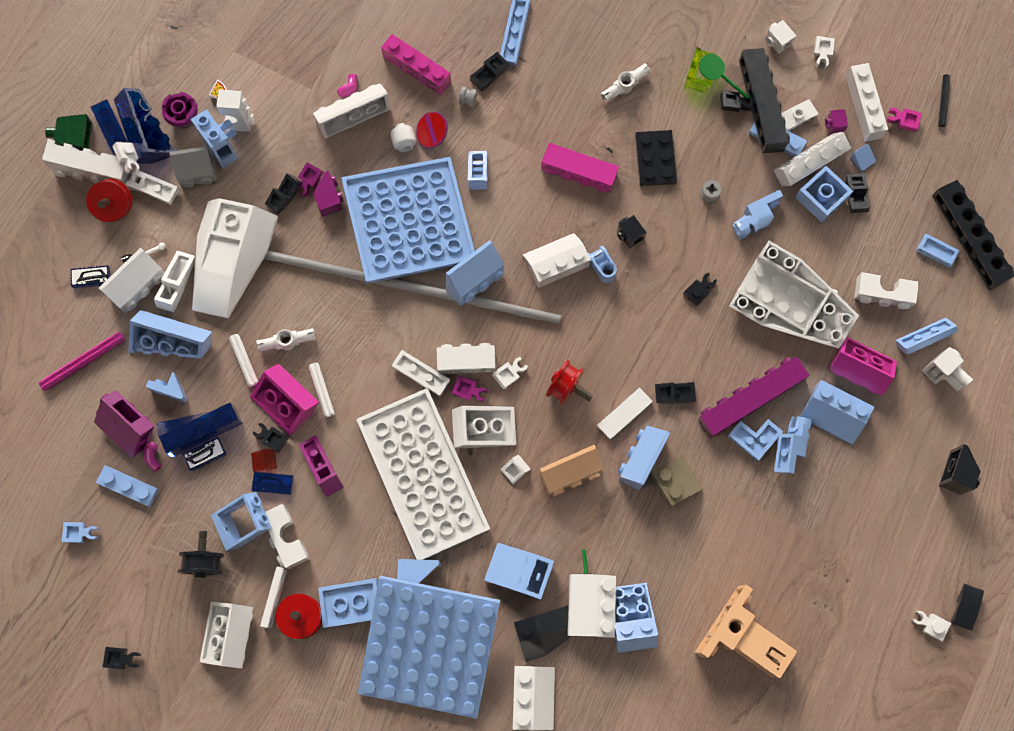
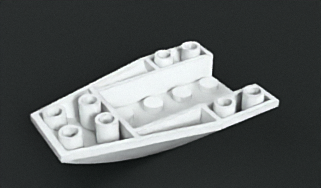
M220 198L208 201L197 235L193 311L229 319L268 252L278 216L249 204Z
M771 241L767 242L753 263L729 307L761 326L838 349L859 317L802 259Z

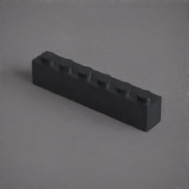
M764 48L743 50L739 58V64L747 95L749 96V103L762 153L784 152L787 144L790 142L789 133H786L785 118L781 114V102L777 99V87L773 84V72L769 69V57L765 54Z

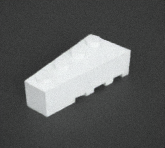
M47 140L42 160L58 177L65 178L70 176L76 180L83 181V179H87L93 183H98L105 179H117L124 184L129 178L130 172L127 173L125 171L124 162H119L117 156L101 153L99 156L90 149L84 148L83 151H79L70 144L64 143V146L56 145L54 140Z

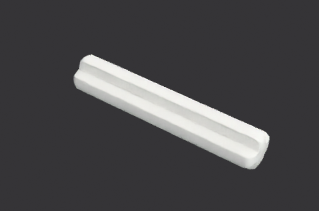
M234 334L229 337L230 343L248 386L254 387L258 383L257 377L240 336Z
M318 363L310 364L309 370L323 414L326 418L332 417L335 413Z

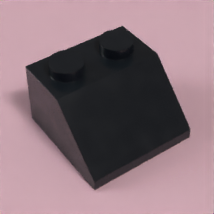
M963 444L950 451L939 483L940 487L960 495L977 489L981 478H979L981 471L968 445Z

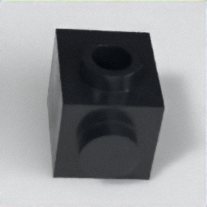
M634 215L619 221L617 236L629 248L645 239L647 232Z

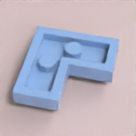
M769 419L766 420L756 433L740 421L727 437L758 462L783 431Z

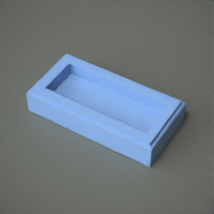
M925 234L916 251L951 268L960 250Z

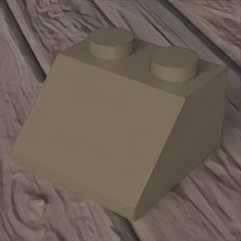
M683 456L662 465L649 474L669 509L703 490Z

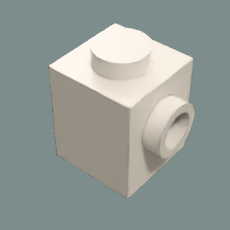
M782 20L779 23H773L767 29L768 33L765 39L768 45L780 54L793 45L796 35Z

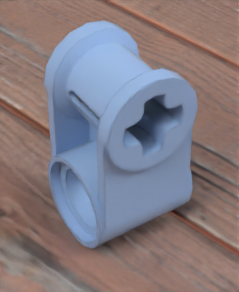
M600 246L597 251L591 254L588 253L591 259L590 266L603 283L609 284L615 280L617 268L605 247ZM610 270L612 274L605 275L603 271Z

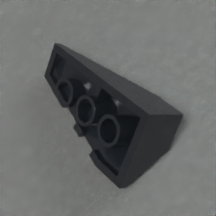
M569 605L514 622L526 662L546 656L571 637L568 636Z

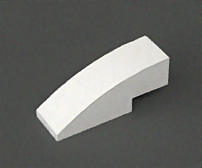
M180 251L176 252L161 279L162 285L154 298L157 308L174 313L187 285L195 256Z

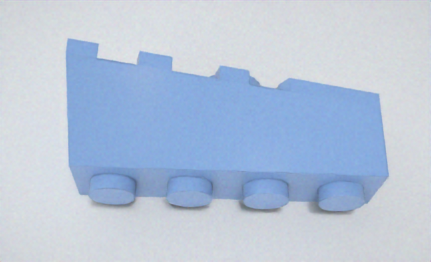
M140 310L130 320L128 353L139 351L143 352V354L161 353L163 356L176 354L178 357L201 359L211 347L212 331Z

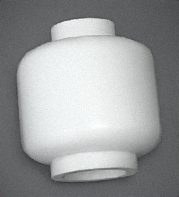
M404 123L395 125V128L390 133L393 147L400 152L412 150L416 144L413 128Z

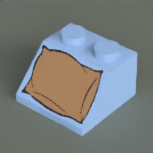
M398 559L397 579L424 584L441 568V563L439 560Z

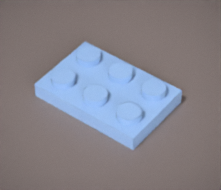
M378 578L318 588L323 628L371 621Z

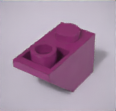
M329 170L325 171L314 192V197L322 217L343 210L341 205L344 202L341 192L337 193L335 187L338 186L335 175L331 176Z

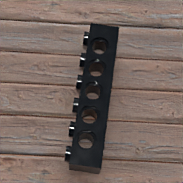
M955 180L937 189L932 195L989 291L1014 278L1013 267L1005 259L1003 250L997 246L993 234L988 231L984 219L977 213L973 201L966 195L964 186L958 180ZM962 216L967 217L968 221L964 220ZM972 231L975 232L978 235V237H975L972 234ZM982 247L987 250V253L982 250ZM991 263L995 264L997 269H994Z

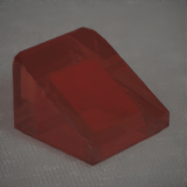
M263 449L251 453L253 472L277 468L276 452L272 449Z

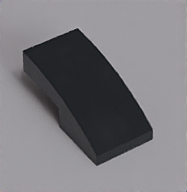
M496 52L484 61V65L470 75V80L482 92L508 68L509 63Z
M286 173L279 188L272 189L265 204L279 214L293 200L303 183L292 174Z
M865 173L847 174L846 185L853 191L848 198L850 213L869 212L868 184Z
M694 382L655 384L657 404L696 402Z
M965 583L963 584L957 599L958 605L951 620L952 624L970 631L973 630L981 607L984 590Z

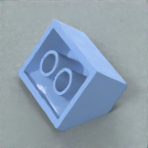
M490 240L446 272V291L460 306L471 302L476 294L484 292L493 281H498L503 276L504 263Z
M821 380L815 385L800 417L811 419L812 425L852 445L865 427L874 406Z
M646 426L645 430L640 429L636 440H638L636 447L631 446L627 454L630 458L627 464L623 463L618 471L621 474L619 480L640 490L670 433L650 426Z

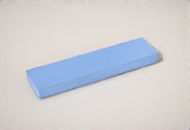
M512 0L500 52V55L510 66L516 67L531 0Z

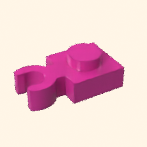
M890 108L888 113L893 114L895 117L888 116L886 120L888 123L898 122V128L913 132L918 130L922 113L905 108L901 113L897 108Z

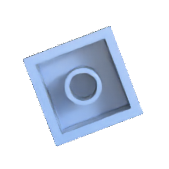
M825 166L799 190L795 198L823 223L850 197L853 191Z

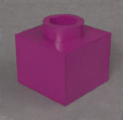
M845 109L831 110L827 118H825V127L828 129L829 135L846 131L848 121Z

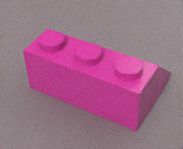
M846 337L832 360L830 370L837 376H843L852 383L861 385L870 392L883 396L894 379L897 361Z
M280 364L263 372L250 395V398L289 435H292L312 415L319 404V401Z

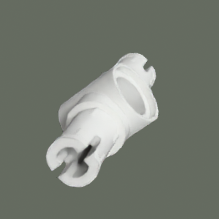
M644 63L633 72H622L618 80L611 87L600 93L602 99L605 98L604 101L608 103L617 95L629 94L633 87L639 83V80L651 73L650 68ZM626 81V82H628L629 84H628V85H625V84H623L622 82Z
M314 328L299 332L285 329L273 335L272 338L257 340V345H259V352L275 348L276 350L290 351L295 346L300 345L299 343L316 340ZM285 337H291L289 343L284 344L282 340Z

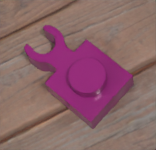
M306 162L298 176L303 183L301 188H304L302 193L304 197L308 195L309 187L315 188L324 174L322 170Z
M458 376L452 395L468 401L473 396L478 401L484 402L485 399L479 397V393L484 392L487 394L488 391L485 388H475L477 382Z

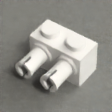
M951 347L940 353L922 370L934 384L941 380H946L956 392L962 387H966L973 380L961 368V363L964 360L961 358L960 353Z

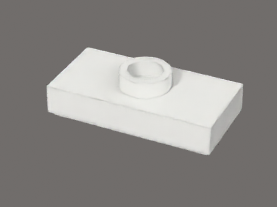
M809 99L781 113L782 117L785 118V129L787 131L818 116V112Z

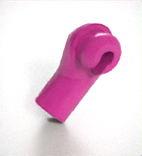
M348 75V83L337 90L340 97H348L356 92L357 75Z
M151 442L143 448V459L156 472L162 465L154 458V452L157 451L158 446L156 443Z

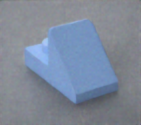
M172 372L168 384L158 379L155 382L148 380L146 388L150 391L187 403L188 399L183 387L174 372Z

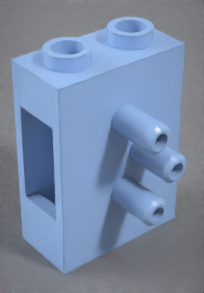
M207 109L191 119L203 142L222 168L238 159L229 142V139L237 134L236 130L231 128L224 133L225 130L233 126L229 119L218 125Z

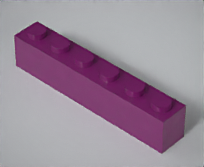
M796 356L793 359H790V357L780 362L781 366L777 369L772 367L764 372L765 376L761 379L756 377L748 382L749 386L745 389L740 387L732 392V397L727 399L725 396L717 401L716 407L711 409L709 406L701 411L698 421L709 438H713L806 380L810 375Z

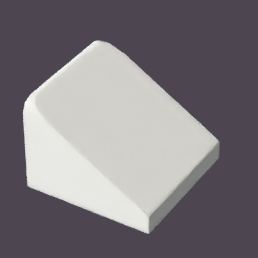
M517 455L500 470L514 484L530 470V467Z

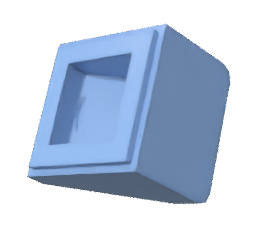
M868 144L858 149L850 157L861 172L876 162Z

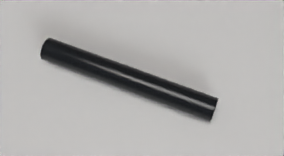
M948 74L943 75L938 127L946 126L950 75Z

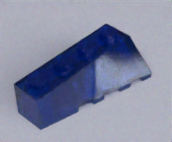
M123 88L115 97L114 103L128 143H133L138 160L136 162L138 164H153L170 158V152L177 150L171 147L169 143L170 138L167 133L164 134L159 127L161 123L150 112L152 108L141 90Z
M231 402L213 411L156 423L158 437L166 454L172 458L243 424L236 407Z

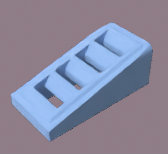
M487 151L469 152L468 185L470 190L487 189ZM473 159H483V161H473Z

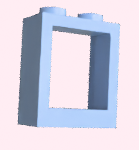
M256 492L243 494L211 515L226 551L238 549L272 528ZM246 505L256 529L241 538L231 513Z

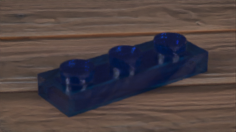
M106 99L91 106V110L112 153L116 155L113 145L116 142H129L109 101Z

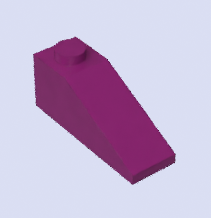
M316 435L300 443L299 447L326 497L344 488Z

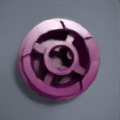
M184 92L174 95L169 94L162 103V116L169 125L178 128L190 127L193 124L191 119L198 114L196 100Z

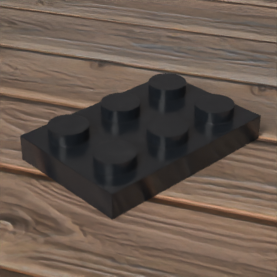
M672 130L635 132L639 186L676 184L677 175Z

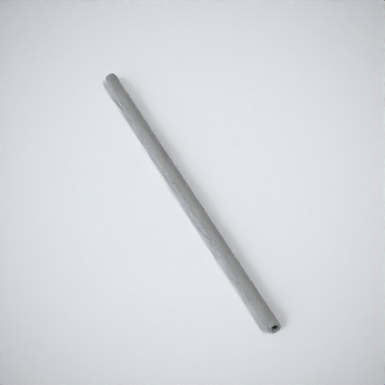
M268 251L264 259L365 281L363 271L273 251ZM395 278L374 282V284L455 301L445 289ZM476 296L471 302L465 303L559 324L561 315Z

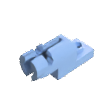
M780 190L747 205L744 210L745 215L733 222V230L739 240L749 236L750 231L751 233H756L770 225L774 218L770 209L779 206L783 197Z
M792 416L789 422L788 434H779L774 472L794 474L796 458H806L807 443L810 438L808 430H811V419L799 416L795 418Z

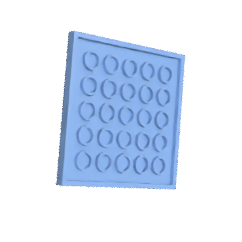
M451 157L341 177L366 284L456 266L475 252Z
M380 576L358 694L477 719L500 600Z

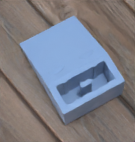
M497 543L484 581L541 600L554 561Z
M647 583L616 587L615 641L618 653L658 647V632Z

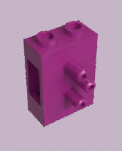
M117 390L110 394H105L100 399L94 423L131 458L141 453L144 446L148 444L154 429V425L149 421V418L143 416L135 408L134 404L129 403Z

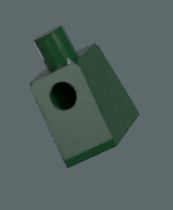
M87 114L58 117L55 127H46L45 135L46 138H54L56 145L64 146V143L79 151H83L84 148L89 149L92 121Z

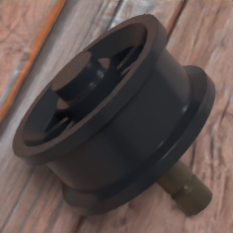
M199 531L198 551L179 552L182 560L181 569H178L177 573L194 575V578H206V575H223V571L220 570L221 558H224V554L206 551L207 531Z

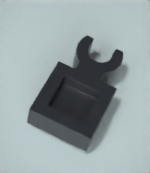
M722 90L720 94L721 110L739 112L741 108L744 111L751 110L750 104H747L749 99L740 97L739 92Z
M709 272L703 276L702 282L696 279L683 293L696 307L710 294L707 288L714 287L717 282L716 279L711 283L707 281L710 275Z
M259 423L258 425L263 429L262 432L256 433L253 431L252 434L257 439H263L261 442L263 445L280 453L289 436L273 426L268 431V428L263 423Z
M106 647L102 667L125 669V664H127L131 668H138L140 664H134L132 659L134 656H141V653L132 652L127 655L128 649Z

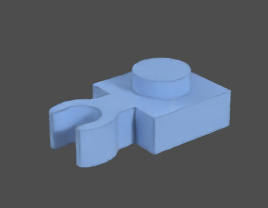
M64 522L62 542L84 543V537L96 540L98 537L91 536V531L99 530V528L95 526L85 528L86 523Z

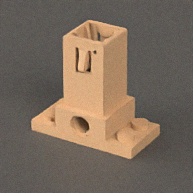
M748 585L738 586L694 653L700 657L708 658L709 656H714L719 646L724 650H734L769 676L781 678L797 651L753 620L755 615L742 607L743 604L746 606L751 600L752 595L750 593L753 589ZM730 623L734 625L733 632L730 631Z

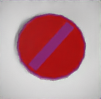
M429 112L420 118L416 128V136L421 145L426 148H435L444 141L448 131L445 117L438 112Z

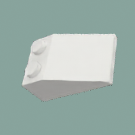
M460 406L452 409L454 448L516 445L514 407Z

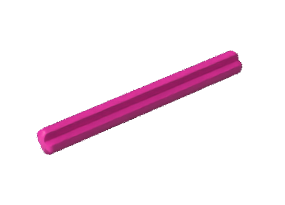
M120 331L113 334L39 381L40 387L47 391L126 340L124 335Z

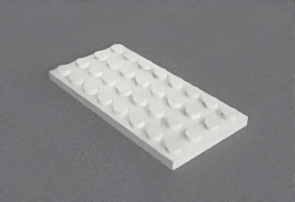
M428 388L356 419L417 560L427 559L490 530Z

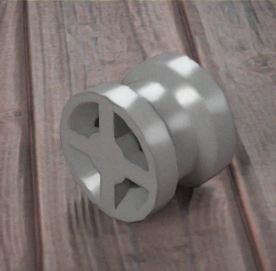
M462 87L458 103L460 105L467 104L473 108L476 102L477 90H468L467 87Z
M714 180L705 182L701 190V198L708 203L715 202L721 192L720 184Z

